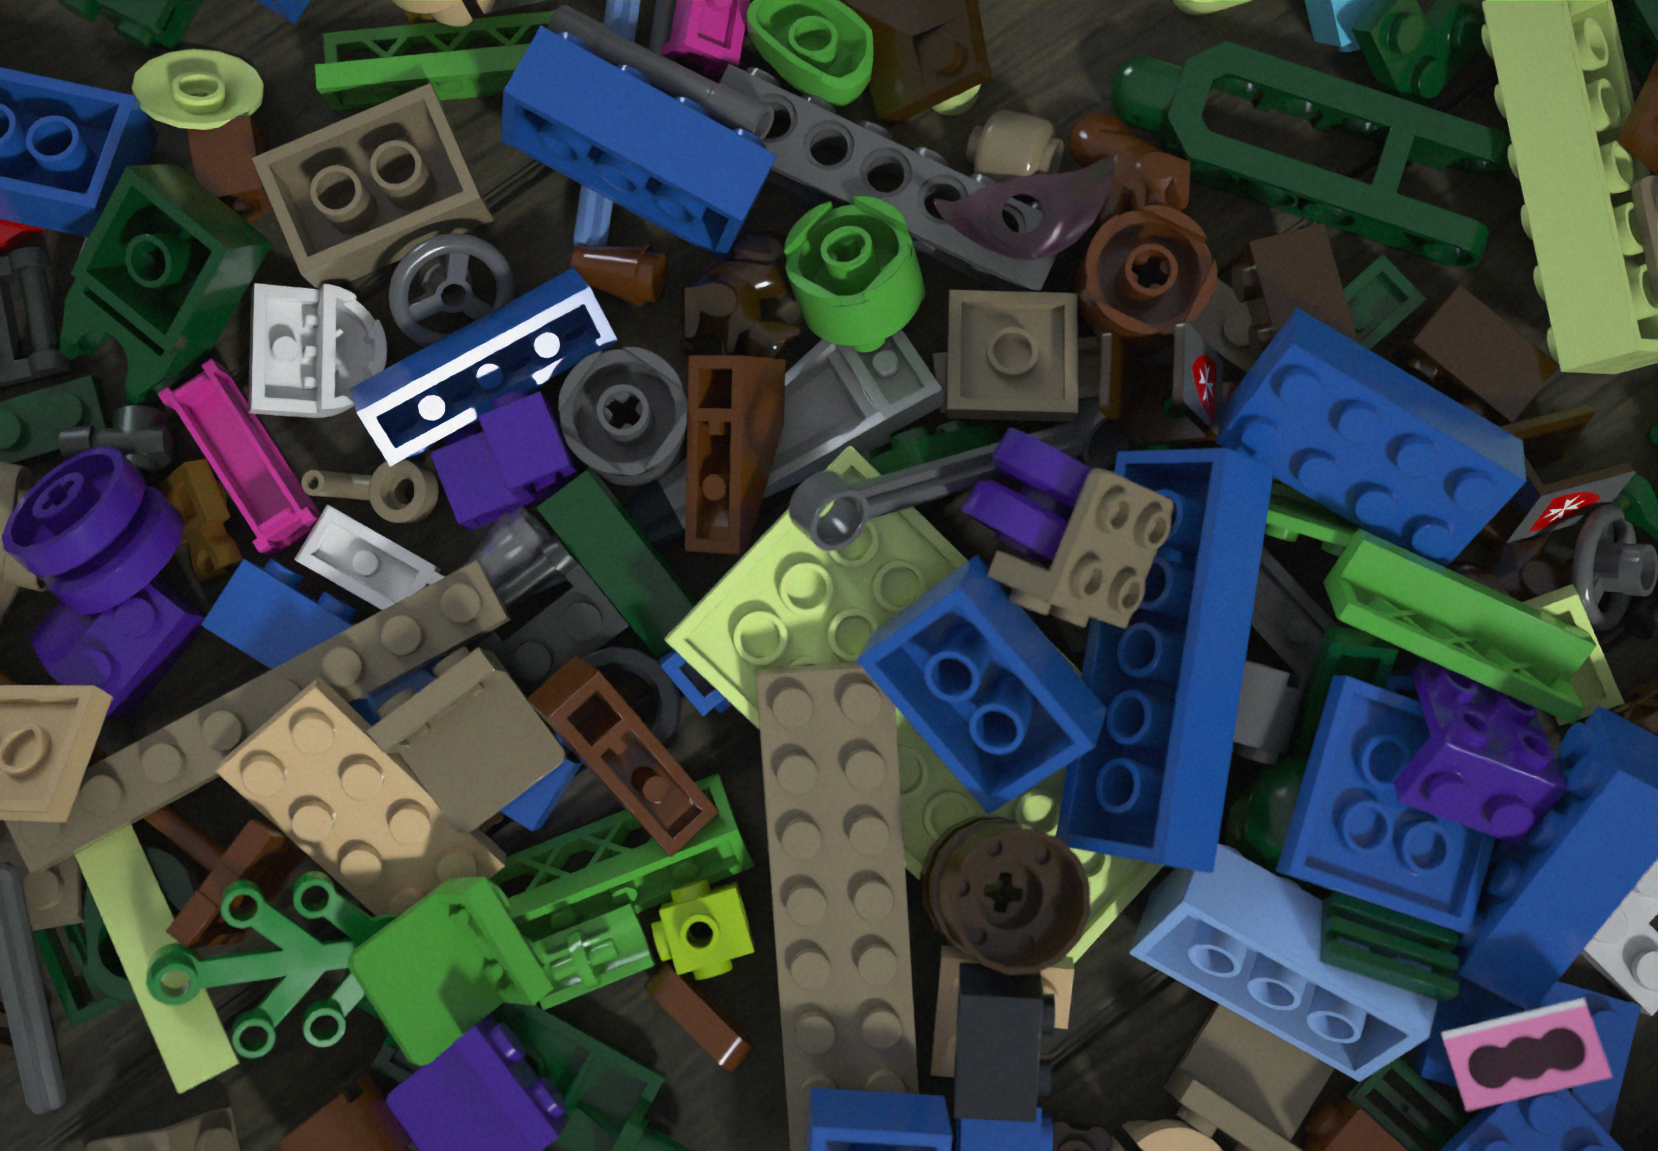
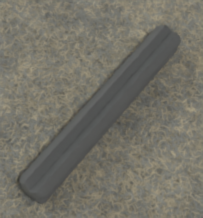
M1 862L0 990L26 1105L34 1114H44L63 1106L66 1102L67 1094L19 873L10 862Z

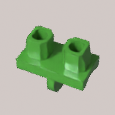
M633 902L533 942L545 960V967L542 970L554 988L539 1000L543 1010L656 964Z

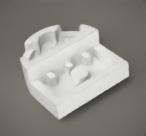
M254 283L251 288L248 413L323 418L340 414L355 406L349 388L374 376L385 368L387 342L380 321L378 319L374 320L368 310L356 300L355 294L338 286L323 284L320 289Z

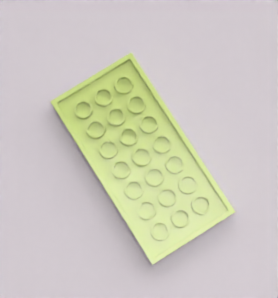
M852 446L846 447L824 470L840 474L850 484L881 476ZM834 501L823 510L820 517L824 516L831 509ZM914 507L869 519L861 534L851 544L835 551H825L818 548L798 530L790 520L788 508L664 640L760 730L757 669L856 663L857 658L878 626L967 563L968 560ZM1054 645V647L1060 652V654L1065 658V660L1070 664V666L1075 670V672L1081 677L1082 672ZM895 707L905 867L918 880H920L922 866L933 843L948 827L972 816L998 815L1056 837L1067 765L988 815ZM1070 848L1080 858L1090 883V915L1080 941L1066 957H1073V963H1075L1164 865ZM998 879L997 883H986L984 895L987 896L991 891L999 892L1002 887V881Z

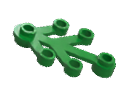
M316 871L305 873L296 880L292 890L296 910L307 918H320L324 916L350 937L323 942L265 900L263 892L257 884L247 880L237 881L230 884L222 894L221 912L224 920L237 928L251 926L280 948L203 958L194 947L185 948L180 943L167 944L159 948L149 959L146 972L147 989L150 995L160 1003L181 1005L195 998L201 988L281 977L253 1010L239 1015L232 1026V1043L236 1052L247 1058H257L266 1054L272 1048L275 1042L276 1026L320 976L327 970L348 968V958L352 951L400 915L383 914L372 918L338 893L329 876ZM317 885L327 890L326 897L316 904H309L301 898L304 890L310 886ZM239 895H249L256 900L255 907L246 913L233 911L229 904ZM350 970L326 1000L315 1001L304 1011L302 1017L305 1038L312 1045L327 1047L338 1042L345 1032L344 1018L365 995ZM171 971H182L188 975L189 980L180 988H170L162 982V978ZM321 1015H330L336 1019L334 1026L326 1031H317L312 1028L311 1024ZM253 1025L261 1026L267 1031L263 1038L255 1042H248L240 1036L244 1029Z

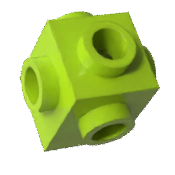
M703 879L670 890L672 901L663 903L659 909L661 921L652 923V931L662 962L673 959L677 975L693 971L695 980L714 977L733 969L731 959L754 952L755 943L737 881L710 889L708 879ZM698 921L705 922L712 928L713 932L708 936H698L692 931L690 925Z

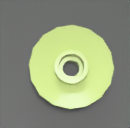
M188 49L168 52L147 61L135 73L132 92L140 102L141 110L153 119L178 128L207 130L219 128L232 119L251 116L262 104L264 83L257 70L238 57L219 51Z

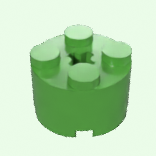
M869 196L852 197L853 204L833 209L830 201L813 208L797 221L786 238L784 248L786 255L785 268L803 319L813 333L828 342L851 346L858 352H871L880 348L886 338L898 332L912 319L925 297L926 290L912 237L903 215L894 206L881 199Z

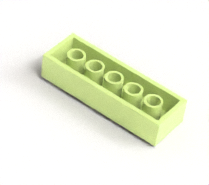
M1485 0L1482 2L1486 24L1482 27V40L1487 53L1494 59L1499 84L1495 86L1494 91L1495 101L1500 113L1507 119L1512 144L1509 145L1507 151L1508 161L1513 174L1520 180L1525 204L1521 207V222L1525 233L1534 243L1538 262L1534 269V283L1539 296L1547 304L1551 327L1547 331L1549 351L1554 360L1560 364L1561 372L1618 374L1658 363V302L1652 294L1631 194V187L1635 181L1651 175L1646 165L1616 141L1635 102L1612 0Z

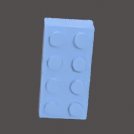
M1222 844L1217 845L1213 874L1176 867L1152 890L1129 950V954L1359 1082L1428 1039L1438 1000L1320 962L1322 901L1303 891L1292 880L1274 875L1244 858L1236 849ZM1338 937V942L1371 952L1370 947ZM1397 956L1392 959L1432 973L1431 967Z

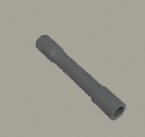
M568 5L558 7L549 21L548 29L556 34L566 32L580 38L591 48L594 55L614 66L627 65L638 70L646 76L652 87L673 98L685 97L696 102L706 110L710 119L730 130L743 129L763 140L772 126L774 120V109L772 106L727 84L716 83L617 34L610 26Z

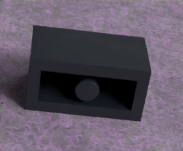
M959 963L954 1065V1118L1036 1123L1038 1095L1050 1096L1051 1055L1040 1054L1041 1035H1054L1055 995L1054 993H1043L1041 971L1035 974L1008 975L982 964Z

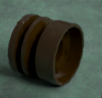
M998 815L972 816L948 827L929 848L920 872V901L930 925L949 944L967 953L977 962L1008 975L1035 974L1062 961L1080 941L1090 915V883L1080 858L1060 838ZM998 879L1002 881V887L999 892L991 891L987 896L984 895L986 883H997Z

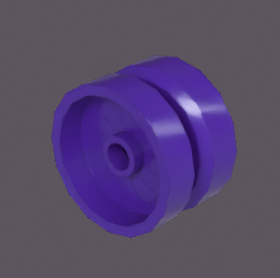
M1008 428L992 454L991 460L1000 473L1022 486L1020 492L1017 493L992 480L977 481L960 511L995 532L994 538L1048 569L1050 565H1053L1086 479L1092 469L1024 432Z
M103 446L88 449L64 461L42 477L20 500L9 516L2 534L4 550L28 572L45 578L47 589L69 609L81 615L101 613L123 603L149 584L169 562L180 544L185 522L181 512L160 490L146 485L142 472L120 450Z

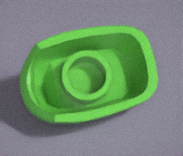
M754 0L749 5L746 19L748 37L763 59L770 63L783 80L802 94L818 96L833 107H844L856 100L870 82L873 66L872 29L857 13L839 0Z

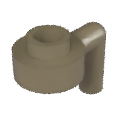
M402 459L391 466L386 461L376 469L373 476L309 470L302 478V488L310 496L371 501L374 510L380 517L395 523H416L422 521L431 514L438 500V483L435 475L425 464L414 460ZM412 481L414 484V496L410 503L406 498L405 491L407 485Z

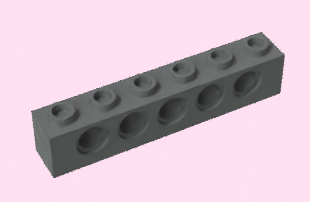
M731 64L728 65L719 83L727 84L772 106L774 109V120L782 121L789 127L788 131L779 138L770 139L765 137L762 140L766 149L777 155L765 180L766 183L815 206L831 201L833 209L853 204L852 197L869 196L881 199L894 206L903 215L911 234L916 254L994 291L1040 292L1058 253L1037 259L1036 253L1032 252L1031 256L1037 260L1017 261L984 249L960 234L946 220L932 217L925 209L924 205L932 199L943 198L950 202H955L972 196L989 186L998 184V182L980 174H972L971 177L963 175L949 168L945 158L927 148L916 147L914 151L892 141L891 134L875 123L865 120L859 121L858 124L837 115L835 108L818 96L812 94H804L802 98L780 88V83L763 70L749 67L744 71ZM834 146L840 149L845 157L838 164L827 166L818 163L812 154L820 147ZM889 172L899 179L901 186L895 191L884 193L875 190L868 180L876 173ZM1010 197L1002 209V218L1006 226L1019 234L1035 230L1040 225L1043 217L1042 208L1038 201H1028L1025 204Z

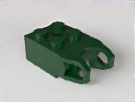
M177 164L126 166L71 271V274L76 279L65 299L63 326L60 335V352L70 360L77 355L92 356L108 339L114 337L123 347L128 359V374L125 381V405H143L157 408L162 403L157 393L166 387L174 390L178 384L201 369V365H203L273 242Z

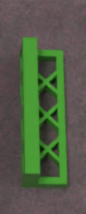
M555 11L472 19L473 21L468 26L453 27L441 22L323 33L325 63L315 64L316 88L333 111L374 107L431 83L441 101L503 95L505 87L530 45L524 43L534 32L539 30L541 25L548 29L549 21ZM514 34L510 40L503 36ZM489 37L499 45V47L463 50L473 38ZM453 40V41L450 43L449 46L445 45V44L442 42V41ZM429 43L439 51L437 53L402 56L412 44ZM391 46L387 52L380 48ZM368 49L378 58L342 62L341 51Z
M1358 528L1347 548L1344 549L1323 581L1337 619L1571 724H1574L1585 710L1570 681L1597 645L1591 635L1580 628Z
M719 773L695 782L709 800L714 799L719 815L714 816L672 857L652 837L648 843L634 849L621 846L631 831L642 827L627 810L507 856L505 866L489 879L500 889V883L526 873L535 876L525 892L508 898L511 906V912L508 915L519 933L534 942L633 902L636 913L672 900L670 890L678 886L703 879H708L710 885L755 867L749 848L736 822ZM583 850L595 853L586 868L573 873L561 870L570 855Z

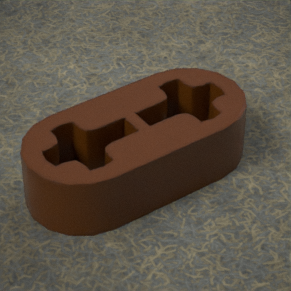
M666 960L645 982L646 989L658 1004L715 1061L728 1071L732 1072L755 1048L754 1043L744 1030L687 973L677 975L674 962L671 960Z

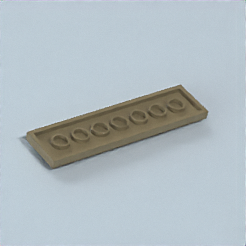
M858 662L757 669L756 671L790 1151H805L810 1087L919 1094L895 705Z

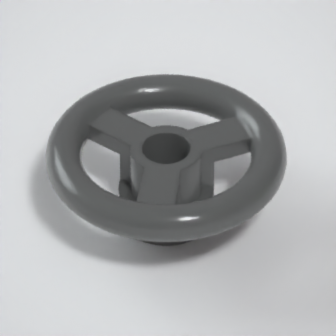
M461 233L438 235L413 247L397 265L389 287V305L396 324L409 339L422 347H427L451 333H441L428 329L419 322L420 320L442 310L448 313L462 311L474 320H477L515 299L514 276L503 254L487 241L476 236ZM469 255L483 261L495 278L496 296L493 306L478 298L472 290V276L467 268ZM420 269L418 279L424 295L409 301L408 294L411 282ZM458 284L454 291L442 293L446 286Z
M1614 504L1600 505L1588 515L1576 541L1572 564V584H1574L1593 630L1607 631L1621 621L1633 595L1649 596L1652 593L1658 575V557L1655 548L1650 544H1637L1632 523L1625 521L1622 508ZM1604 591L1612 592L1607 606L1601 612L1597 605Z

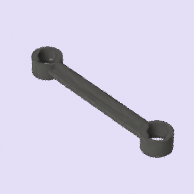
M1088 397L1078 402V414L1075 422H1062L1061 425L1028 434L1068 456L1076 458L1092 470L1096 468L1106 469L1115 464L1118 451H1126L1131 442V439L1100 412L1099 398ZM999 442L850 484L840 474L833 471L815 473L805 479L794 492L789 505L790 520L818 548L825 551L842 549L851 544L861 534L869 519L973 489L977 481L992 480L997 482L1007 479L1008 477L995 468L991 460V456ZM834 501L831 509L824 516L820 517L823 510Z

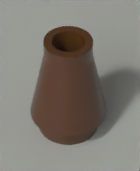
M578 244L572 253L570 269L574 267L588 285L639 307L646 301L657 303L665 289L668 273L667 257L664 253L655 252L651 244L610 246Z

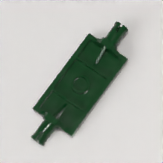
M349 967L346 969L345 973L343 974V977L350 970ZM365 994L355 1006L382 1021ZM539 1001L535 1005L502 1003L490 1013L498 1024L502 1022L514 1032L524 1047L525 1056L523 1058L539 1079L545 1077L555 1086L566 1104L567 1110L564 1112L570 1118L569 1123L561 1135L542 1151H697L695 1149L691 1150L648 1125L650 1118L645 1116L660 1089L667 1075L666 1073L551 1008L543 1010ZM383 1024L382 1029L388 1033L371 1067L401 1084L419 1070L422 1065H415L407 1060L386 1025Z

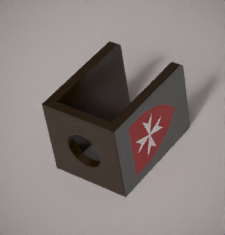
M1188 321L1176 322L1173 364L1149 366L1115 331L1103 332L1099 409L1102 414L1139 447L1216 440L1222 411L1223 360ZM1172 390L1173 402L1186 415L1184 418L1170 419L1164 413L1163 404L1165 398Z
M1589 404L1500 426L1503 430L1523 441L1526 482L1513 495L1512 501H1507L1491 519L1505 543L1585 522L1588 515L1595 508L1603 504H1611L1636 473L1630 463H1625L1543 485L1533 467L1552 463L1564 457L1595 415Z

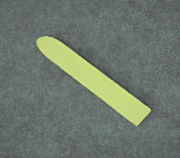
M130 824L76 853V859L177 1092L181 1094L238 1064L239 1060L206 988H201L195 998L181 1005L160 1003L150 995L147 989L146 972L151 956L159 948L167 944L179 942L165 932L175 918L133 825ZM171 971L162 978V982L170 988H180L189 980L188 975L182 971Z

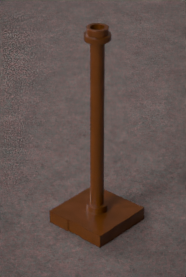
M0 669V685H20ZM95 745L87 768L109 757V755ZM170 804L143 818L210 872V875L201 887L196 890L165 931L185 948L242 943L252 930V927L237 928L224 920L221 912V897L224 890L234 882L241 880L251 881L261 888L264 899L272 903L308 855L271 821L250 820L228 850H226ZM239 895L230 902L229 906L237 913H246L255 907L256 900L249 895Z

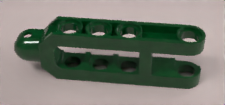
M1227 40L1188 58L1183 66L1152 56H1137L1128 59L1119 66L1110 84L1109 97L1111 106L1118 118L1129 126L1158 135L1164 153L1190 161V181L1318 224L1324 223L1329 228L1437 264L1455 268H1473L1481 262L1490 233L1485 225L1472 218L1397 194V190L1407 160L1439 171L1449 167L1475 176L1496 177L1495 181L1497 182L1506 179L1510 169L1507 151L1509 145L1512 144L1511 137L1507 134ZM1212 89L1257 103L1256 110L1267 113L1272 108L1314 122L1313 129L1326 132L1328 128H1332L1373 142L1372 148L1382 152L1372 184L1370 185L1209 131L1202 117L1208 94Z

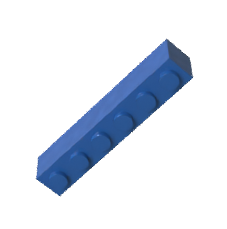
M270 558L265 566L243 559L201 626L270 669H274L356 625L357 623L352 620L358 610L326 591L323 592L318 600L299 588L304 579L302 575L273 558ZM436 660L430 663L428 666L415 671L351 707L373 727L382 720L377 711L388 700L408 688H412L417 694L437 679L432 670L441 661ZM553 730L551 731L566 751L564 762L500 811L531 831L543 827L582 762L569 755L571 750Z

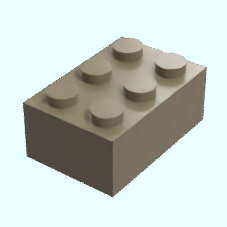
M431 83L252 158L300 274L316 289H320L323 284L340 286L397 262L413 247L429 238L450 233L463 234L494 220L448 113Z

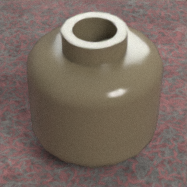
M1001 109L990 116L984 127L979 125L974 127L969 137L966 159L967 162L974 164L975 174L987 176L1001 183L1022 176L1058 174L1064 145L1062 139L1056 138L1055 128L1049 120L1009 109ZM1017 194L1013 196L1021 199L1032 198V196H1029L1027 194Z

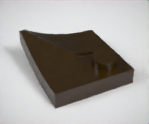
M839 0L857 13L872 29L873 66L869 87L878 122L892 127L992 79L978 0Z

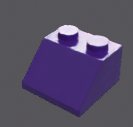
M156 575L149 584L125 602L101 613L81 615L59 601L28 640L49 675L61 685L96 686L112 696L105 717L130 718L204 629L201 624L207 614L160 576Z

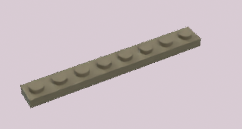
M476 560L86 768L66 823L4 820L30 874L43 872L220 777L216 770L221 760L318 677L324 680L342 699L352 706L512 619L483 564Z

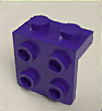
M1424 660L1419 661L1411 674L1431 736L1394 781L1393 785L1398 802L1519 845L1567 790L1555 759V752L1548 742L1538 717L1537 708L1444 666L1441 667Z
M491 1014L484 1017L459 1037L431 1063L422 1066L393 1089L386 1098V1104L412 1138L413 1144L419 1151H542L561 1135L570 1121V1118L564 1112L567 1110L566 1104L558 1090L545 1077L539 1079L523 1058L525 1050L520 1040L506 1024L502 1022L498 1024Z

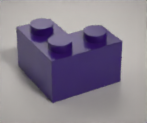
M518 390L499 397L491 403L492 411L478 416L483 428L482 432L479 427H469L456 431L444 438L445 447L430 452L459 525L471 532L541 503L581 473L576 457L563 436L560 418L540 391L529 395L528 390Z

